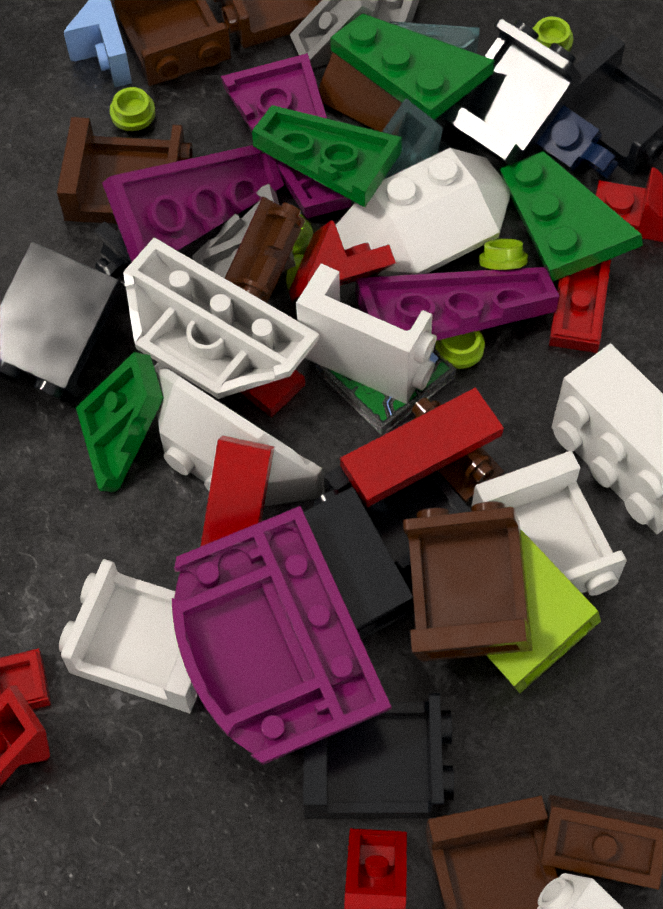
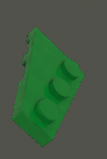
M363 13L330 37L332 52L429 123L481 84L494 71L495 60Z
M274 105L268 109L252 130L253 147L363 207L367 206L402 151V137Z
M544 151L520 160L512 166L508 165L500 169L501 176L511 194L510 197L552 282L643 246L642 234Z

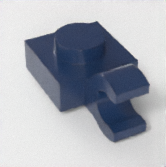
M565 105L562 106L536 143L539 149L572 172L583 162L599 175L608 179L619 165L614 160L616 158L615 155L596 144L602 136L600 130Z

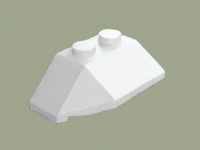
M449 148L384 179L367 206L363 207L355 202L336 224V228L344 250L367 242L371 250L390 245L396 263L377 275L427 274L483 246L485 242L499 238L511 194L505 181L487 158Z
M153 238L123 272L136 349L144 354L151 355V358L218 399L289 377L320 339L319 333L156 238Z
M158 362L154 366L164 397L157 411L159 433L164 450V459L174 470L182 475L192 473L204 481V485L209 491L217 441L224 435L275 446L264 506L317 499L323 492L321 467L309 459H305L293 449L204 393Z

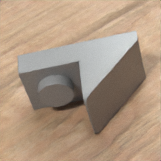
M322 0L290 34L298 55L308 53L312 68L327 65L332 55L330 37L362 13L370 16L374 12L370 0Z

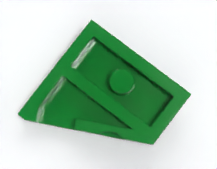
M133 352L76 407L99 491L116 492L120 489L164 399L151 355Z

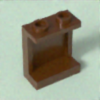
M110 0L116 20L149 86L173 80L178 76L231 59L228 28L225 23H218L206 0Z
M322 0L213 1L215 3L221 1L224 23L229 33L236 32L244 49L291 34Z
M71 117L57 188V196L64 221L103 223L105 221L108 224H117L102 182L112 175L193 158L192 143L185 142L183 125L172 126L170 140L94 136L90 118Z
M491 501L473 505L471 512L450 514L448 509L430 508L417 512V518L403 520L404 533L409 539L416 629L410 630L412 653L423 662L533 651L520 520L513 507H505L502 502Z
M542 795L428 819L425 834L443 909L538 908V898L542 890L552 880L558 878L555 867L541 865L540 862L545 836L544 826L548 819Z

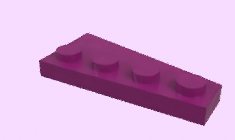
M308 53L221 76L224 89L251 131L272 105L327 118ZM275 159L282 181L306 219L352 207L350 199Z
M253 145L112 175L102 182L131 262L153 238L178 251L228 221L234 214L238 215L259 202L261 199L256 192L262 186L270 184L274 191L284 186L275 159L253 147Z
M546 267L356 278L355 296L360 311L408 331L412 328L422 310L433 314L431 334L437 336L436 341L553 313L557 310L559 294Z

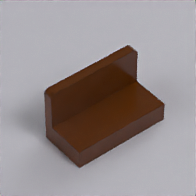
M332 52L318 88L322 103L377 131L394 135L406 106Z
M549 795L547 803L549 814L540 857L541 865L657 890L660 889L663 873L662 818Z

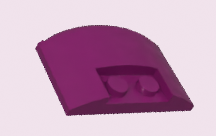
M301 506L176 557L174 571L180 572L175 595L172 598V616L175 635L185 669L197 695L217 725L233 741L253 753L251 755L253 759L264 765L391 710V704Z

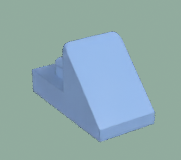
M88 0L64 31L70 60L75 62L97 57L101 71L110 70L114 87L132 84L126 50L111 1Z

